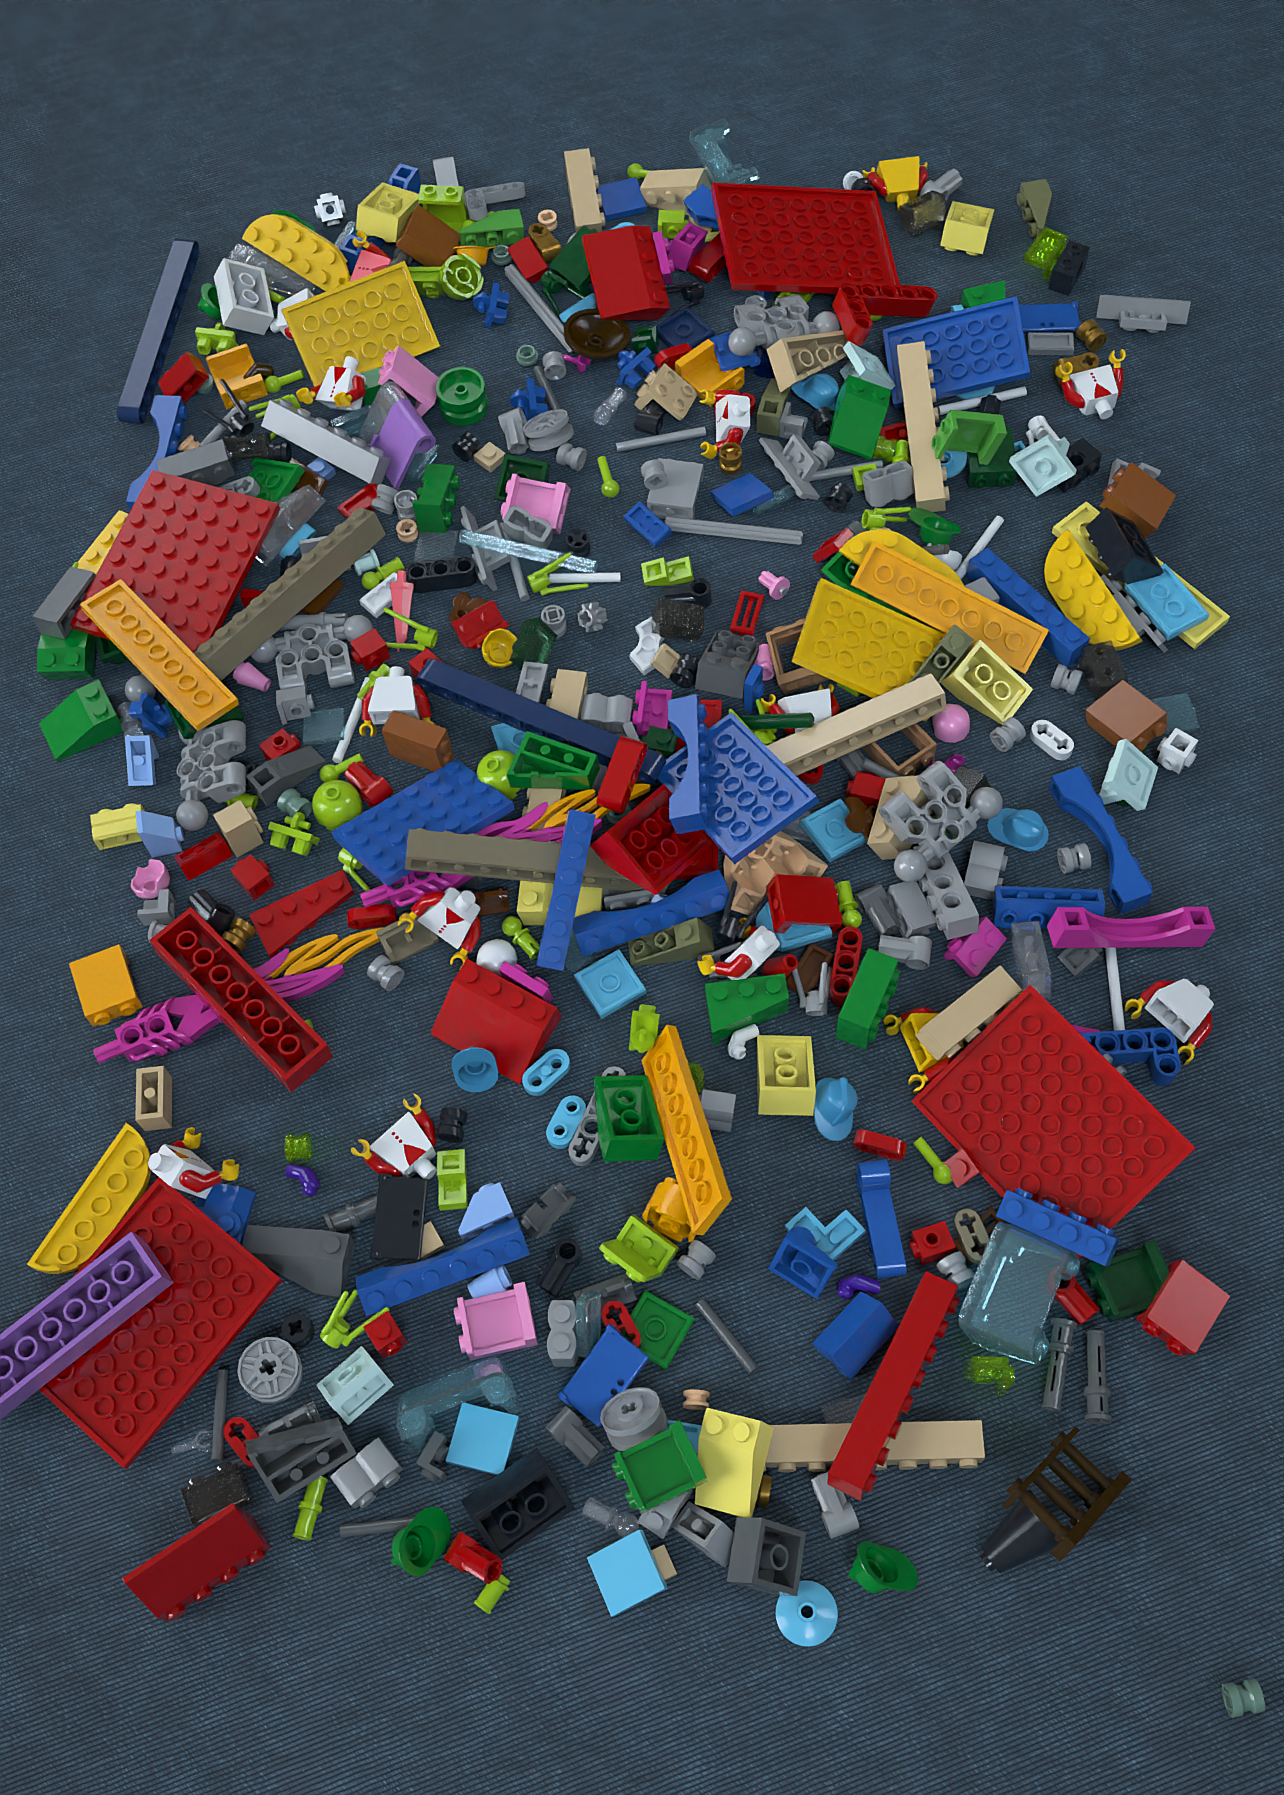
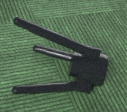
M700 281L664 286L667 294L682 292L684 299L690 301L672 313L671 316L686 307L691 308L692 306L699 305V299L704 298V287Z
M221 379L224 389L239 412L231 417L230 421L232 424L227 423L206 409L203 410V413L228 428L232 434L238 432L241 436H246L253 430L254 423L248 418L249 415L244 411L226 381Z
M737 881L732 882L725 909L722 910L719 924L714 933L718 939L727 943H733L736 937L742 939L745 930L768 902V896H765L742 926L739 927V921L729 916Z

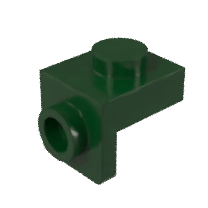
M657 325L635 328V338L631 339V344L636 356L645 348H648L652 353H658L659 330Z
M649 726L648 733L643 735L641 742L647 743L648 749L657 750L663 753L664 756L671 757L675 753L679 737L675 735L673 730Z

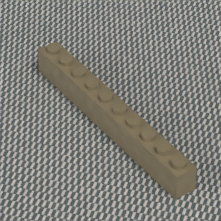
M363 508L353 511L347 520L337 525L332 533L326 538L321 539L316 547L304 554L300 561L293 567L288 568L261 595L252 599L245 609L235 614L230 622L218 629L215 635L206 643L201 644L193 654L222 681L386 535L375 512Z
M423 828L409 829L406 844L405 870L554 884L561 844L555 841L538 842L531 839H508L503 836L487 837L474 833L467 835L451 831H428ZM589 847L581 886L636 892L646 890L606 866L596 852ZM668 885L659 894H665Z

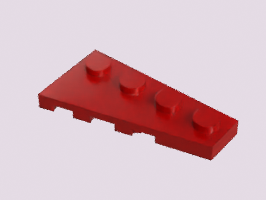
M341 870L249 914L271 959L285 945H291L297 940L296 937L307 928L310 930L317 924V920L325 914L333 912L355 893L344 871Z

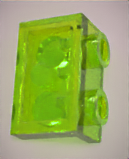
M1044 227L1026 252L1024 262L1042 268V278L1046 280L1052 273L1054 265L1066 247L1068 236Z
M972 1356L965 1366L966 1379H973V1382L976 1384L992 1383L991 1379H995L996 1397H1003L1010 1389V1384L1014 1385V1366H1009V1357Z

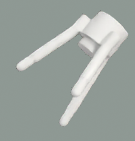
M1035 416L1029 421L1028 427L1030 430L1026 432L1029 446L1034 443V438L1040 440L1048 434L1054 440H1060L1044 416Z

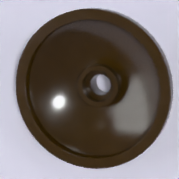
M584 309L572 314L567 319L564 325V339L567 345L577 354L588 359L606 360L618 356L622 350L627 348L630 331L623 320H601L599 309Z

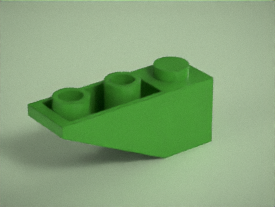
M519 209L497 211L460 230V246L490 247L513 245L524 239V226Z

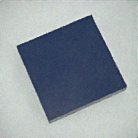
M688 307L657 325L659 330L658 338L668 348L688 343L694 349L707 339L710 340V337L715 336V332Z

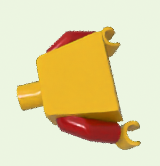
M919 156L879 161L876 173L874 167L871 168V172L862 170L863 178L871 182L876 191L881 196H884L886 202H897L898 211H906L910 209L909 200L916 198L917 193L922 190L928 179V163L925 162L924 165H919Z
M918 1007L904 1012L898 1018L895 1015H887L884 1018V1025L895 1024L892 1027H888L886 1033L888 1035H895L901 1029L918 1071H924L925 1073L922 1076L915 1074L909 1078L908 1084L914 1081L921 1082V1086L913 1090L915 1094H919L925 1088L926 1082H931L964 1048L963 1043L967 1042L964 1040L959 1044L962 1048L952 1057L948 1058L945 1055L937 1061L916 1037L923 1026L940 1014L926 1007Z

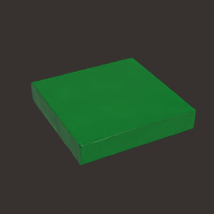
M645 1290L630 1316L641 1337L639 1349L650 1357L648 1361L667 1371L694 1324L695 1318ZM625 1330L621 1331V1334L633 1343L635 1337H629Z

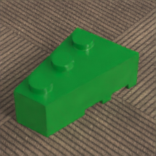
M1005 280L963 289L961 298L963 309L1005 299Z
M427 464L422 477L423 488L419 487L417 490V495H420L419 500H414L412 503L419 533L447 535L448 526H452L453 523L452 507H456L457 495L455 492L456 489L460 488V475H457L455 465Z
M527 731L506 775L511 788L589 790L592 788L597 777L600 765L596 754Z

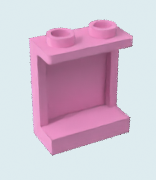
M398 345L393 351L389 350L382 359L384 364L379 370L381 375L378 383L383 385L388 379H392L417 399L415 409L420 417H422L435 404L437 396L435 387L439 377Z
M512 474L511 480H508L506 485V493L508 494L506 502H503L501 506L502 519H504L511 506H517L526 510L531 517H538L547 521L552 527V533L560 534L571 489L566 483L557 482V484H550L521 478L518 474Z
M525 1282L513 1284L514 1289L469 1300H464L463 1297L457 1298L458 1307L454 1308L456 1324H462L463 1335L459 1336L460 1348L462 1353L467 1352L470 1360L538 1345Z

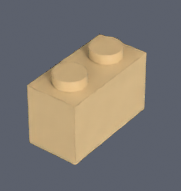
M241 800L213 815L237 858L264 843L260 836L263 830L257 821L255 813L250 806L245 808Z
M164 1066L136 1069L135 1120L144 1131L172 1128V1076Z

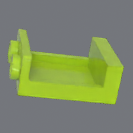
M421 185L418 202L429 213L460 233L462 223L465 220H469L463 186Z

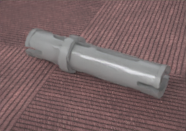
M320 612L314 615H295L278 631L296 630L302 625L309 623L316 626H323L328 623H332L333 627L343 626L344 622L348 619V614H326V612Z

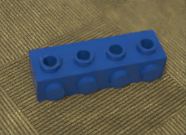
M995 886L992 908L993 923L996 927L1004 929H1048L1047 925L1058 907H1084L1089 912L1104 917L1105 900L1103 891L1101 889Z
M1018 1187L1015 1191H1006L996 1217L1103 1266H1110L1120 1242L1119 1238L1113 1236L1114 1230L1098 1224L1097 1228L1086 1224L1087 1218L1074 1212H1070L1069 1216L1058 1211L1060 1206L1043 1199L1042 1204L1032 1200V1193Z

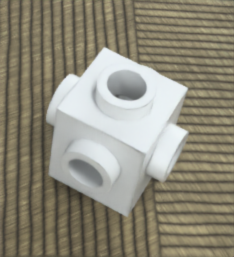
M332 193L320 195L321 199L317 200L318 205L314 206L317 219L321 218L322 223L327 222L328 226L339 224V219H343L342 213H346L343 200H339L338 196H333ZM328 206H332L334 208L333 214H328L326 212V208Z
M1175 728L1169 738L1164 737L1159 744L1157 750L1160 751L1157 762L1166 769L1173 770L1179 774L1184 766L1189 768L1196 758L1197 754L1193 752L1198 740Z

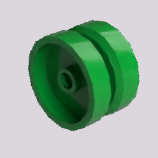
M456 367L444 372L438 378L435 388L442 417L448 423L455 426H468L483 419L487 414L489 405L483 376L478 371L470 367Z

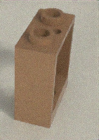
M806 618L799 619L794 624L775 627L772 631L766 633L778 685L784 694L829 680V678L804 667L785 673L779 646L799 639Z
M915 723L901 729V731L920 752L900 766L896 765L875 743L876 741L861 747L877 764L905 777L912 776L922 765L927 766L930 760H934L937 744Z

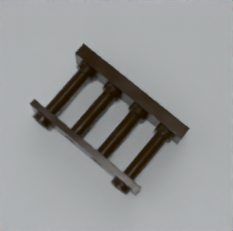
M1076 1426L1067 1435L1062 1431L1052 1441L1051 1445L1054 1447L1052 1452L1024 1481L1019 1477L1006 1490L1011 1496L1002 1505L1007 1510L1018 1498L1056 1535L1054 1539L1059 1543L1050 1553L1059 1562L1078 1544L1132 1480L1123 1471L1115 1479L1110 1475L1106 1477L1072 1445L1070 1441L1080 1431ZM1061 1451L1068 1456L1099 1486L1097 1489L1101 1492V1495L1096 1491L1092 1493L1056 1456ZM1048 1466L1085 1502L1083 1505L1088 1510L1085 1511L1082 1507L1078 1509L1041 1472ZM1032 1482L1070 1518L1069 1522L1073 1525L1072 1528L1067 1524L1064 1526L1027 1490Z

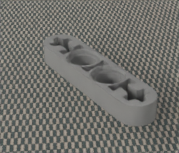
M616 1066L607 1068L602 1076H626L623 1069ZM595 1091L568 1149L571 1161L578 1166H585L591 1163L600 1145L598 1132L588 1134L585 1131L587 1123L597 1122ZM584 1138L588 1141L585 1147L587 1155L582 1154L579 1158L575 1150L582 1149Z

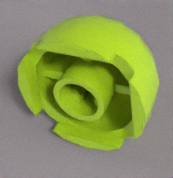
M466 254L450 256L439 272L443 292L448 297L460 301L474 297L482 288L484 281L483 277H481L480 265Z
M506 750L490 752L478 764L477 778L481 782L493 786L508 799H514L517 796L516 793L521 788H511L506 774L515 754Z
M342 780L325 782L318 787L312 798V810L316 821L330 831L337 829L342 824L363 813L364 805L359 792L352 784Z

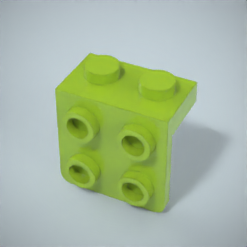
M407 267L419 295H426L428 298H438L439 295H445L439 279L441 267Z
M634 1214L630 1216L617 1238L603 1242L599 1249L604 1253L603 1256L607 1261L614 1265L619 1264L626 1269L627 1276L632 1280L646 1282L663 1274L679 1247Z

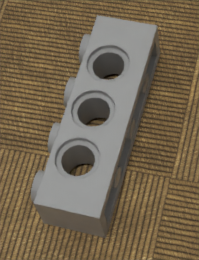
M915 846L913 850H918L921 846ZM949 851L939 860L930 859L927 862L925 875L918 882L921 891L927 894V903L930 911H935L938 929L944 931L947 940L977 933L979 914Z

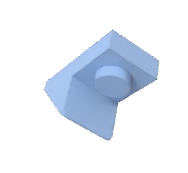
M151 735L125 736L129 786L155 785L154 759L159 758V754Z

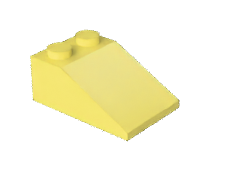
M382 182L358 205L356 230L363 231L367 236H376L383 238L386 242L396 243L408 216L419 204V194Z
M952 201L940 246H944L949 251L964 250L967 254L973 256L983 254L994 209Z
M981 640L972 643L940 682L957 699L1000 724H1003L1004 721L1015 714L1033 690Z
M520 881L517 913L524 926L545 925L553 889L552 883ZM581 886L575 917L593 911H601L603 888Z
M757 1035L758 1114L814 1116L816 1086L811 1036Z
M706 1408L698 1441V1460L708 1482L696 1487L695 1504L739 1517L752 1518L774 1427L759 1420Z

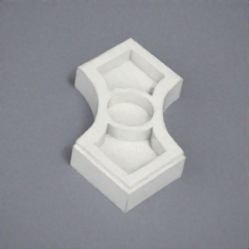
M656 615L635 626L640 639L638 646L630 653V660L643 675L655 669L650 663L662 641L669 636V630Z

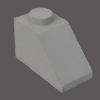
M688 1502L671 1527L709 1558L726 1568L730 1562L734 1532L721 1520L693 1503Z

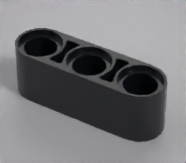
M469 556L414 562L406 570L408 581L414 584L413 592L416 593L470 587L477 581L475 563Z

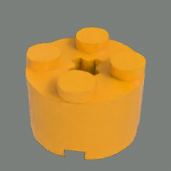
M670 1177L665 1178L664 1182L657 1185L642 1217L646 1223L650 1220L654 1224L653 1228L664 1237L677 1242H682L683 1238H689L688 1243L692 1242L696 1234H693L678 1181Z

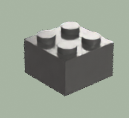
M737 1517L727 1582L771 1595L797 1596L806 1532L763 1518Z

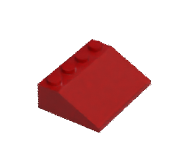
M631 225L587 234L581 237L601 320H659L670 309L650 226Z
M664 784L590 845L606 866L654 895H657L713 844L703 830L683 834L676 833L669 819V798L672 796V793Z
M466 959L450 986L430 1034L459 1051L468 1049L470 1046L490 1051L495 1057L498 1073L521 1085L523 1074L534 1064L562 1016L557 1007Z
M232 1503L122 1579L157 1618L164 1621L168 1619L173 1621L186 1612L185 1607L196 1601L198 1603L208 1598L213 1593L212 1589L220 1583L227 1584L238 1577L240 1569L248 1564L253 1566L266 1557L265 1552L271 1549V1546L255 1518Z

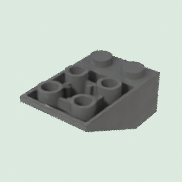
M716 630L698 662L695 689L743 699L744 682L754 665L759 646L762 645L763 640L756 639L750 635L741 636L733 634L728 630Z

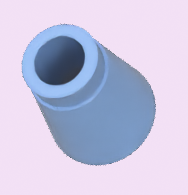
M502 1265L482 1273L472 1282L468 1283L467 1286L474 1299L507 1291V1287L512 1285V1280L506 1267Z

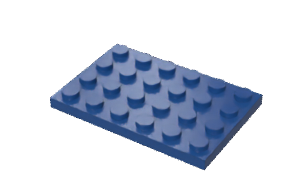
M1017 296L883 329L889 376L895 384V387L891 390L894 409L904 408L897 345L925 342V350H930L931 364L927 365L928 369H933L934 383H930V387L935 388L936 400L1031 377Z
M732 712L708 729V737L705 738V742L708 747L709 756L705 757V761L709 768V777H706V781L709 786L710 797H706V802L709 804L711 816L707 818V829H703V831L736 864L819 803L817 796ZM687 745L666 759V764L657 778L661 786L664 784L672 794L681 783L687 768Z
M455 759L399 793L385 799L375 807L363 812L356 818L342 824L332 831V835L337 843L388 887L414 871L405 870L406 844L409 829L423 828L436 832L451 831L457 834H475L514 811L515 808L510 799L490 784L481 782L477 778L476 773Z

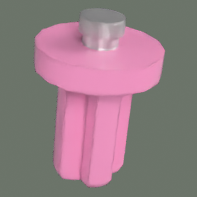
M763 571L758 578L759 582L769 589L770 596L775 600L781 599L789 590L790 581L784 576L777 578L769 571Z

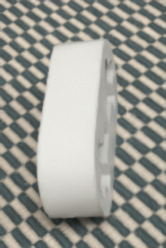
M1038 720L1032 725L1030 738L1037 746L1057 760H1066L1071 756L1074 743L1068 735L1047 720ZM1043 730H1045V731L1047 732L1046 734H1045V733H1042L1041 735L1038 734V731H1039V732H1042ZM1062 745L1066 746V749H1064V748H1062V749H1060V750L1057 749V746H1059V747H1061Z

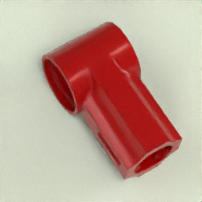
M354 761L344 773L346 779L360 792L362 798L371 808L393 794V790L388 782L381 776L377 777L361 761Z
M1057 1267L1051 1271L1045 1282L1047 1294L1057 1299L1078 1326L1086 1323L1100 1309L1075 1280V1275L1070 1269ZM1053 1279H1063L1067 1284V1288H1058L1054 1284Z
M460 1531L443 1557V1560L465 1574L469 1572L487 1584L498 1580L503 1571V1560L482 1548L481 1544Z

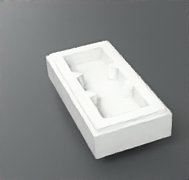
M395 572L359 600L361 606L375 618L384 612L383 609L385 607L390 608L392 606L390 582H397V573Z

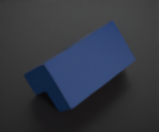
M860 1292L812 1344L820 1355L830 1360L842 1375L852 1379L898 1329L899 1325L882 1302Z

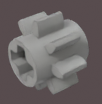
M598 602L582 604L583 610L577 613L579 626L585 627L586 632L602 630V624L608 620L606 619V609L599 607Z

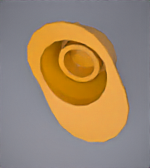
M496 246L454 247L453 250L457 252V255L466 254L472 257L480 267H483L487 262L488 250L496 248Z

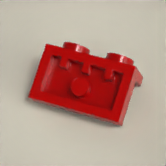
M490 600L450 622L463 648L471 647L472 650L482 646L485 637L490 631L499 628L504 629L509 626L508 621H504L494 600Z

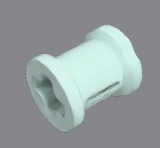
M370 549L369 553L361 556L353 564L358 576L362 575L363 572L376 568V566L380 567L374 549Z

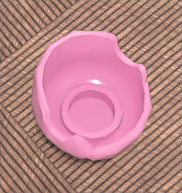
M946 704L947 710L932 716L934 734L936 738L944 742L956 743L965 739L969 733V714L958 704Z
M150 859L147 867L137 868L136 876L131 880V888L142 899L158 897L159 890L168 889L169 872L161 860Z

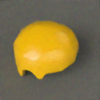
M501 628L490 631L482 644V654L487 664L493 668L500 669L511 666L518 655V640L516 636L509 630Z

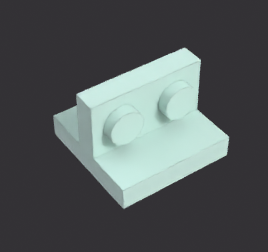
M850 341L847 342L843 349L850 360L840 370L844 380H846L848 375H852L892 390L895 384L879 358Z
M1050 434L1011 456L1009 460L1010 464L1036 497L1074 476L1077 471L1066 456L1070 443L1065 437L1056 441Z
M1127 739L1120 740L1117 743L1114 756L1109 762L1099 795L1104 804L1125 800L1137 811L1146 808L1158 767Z
M361 1346L316 1386L329 1405L349 1425L393 1386V1383Z

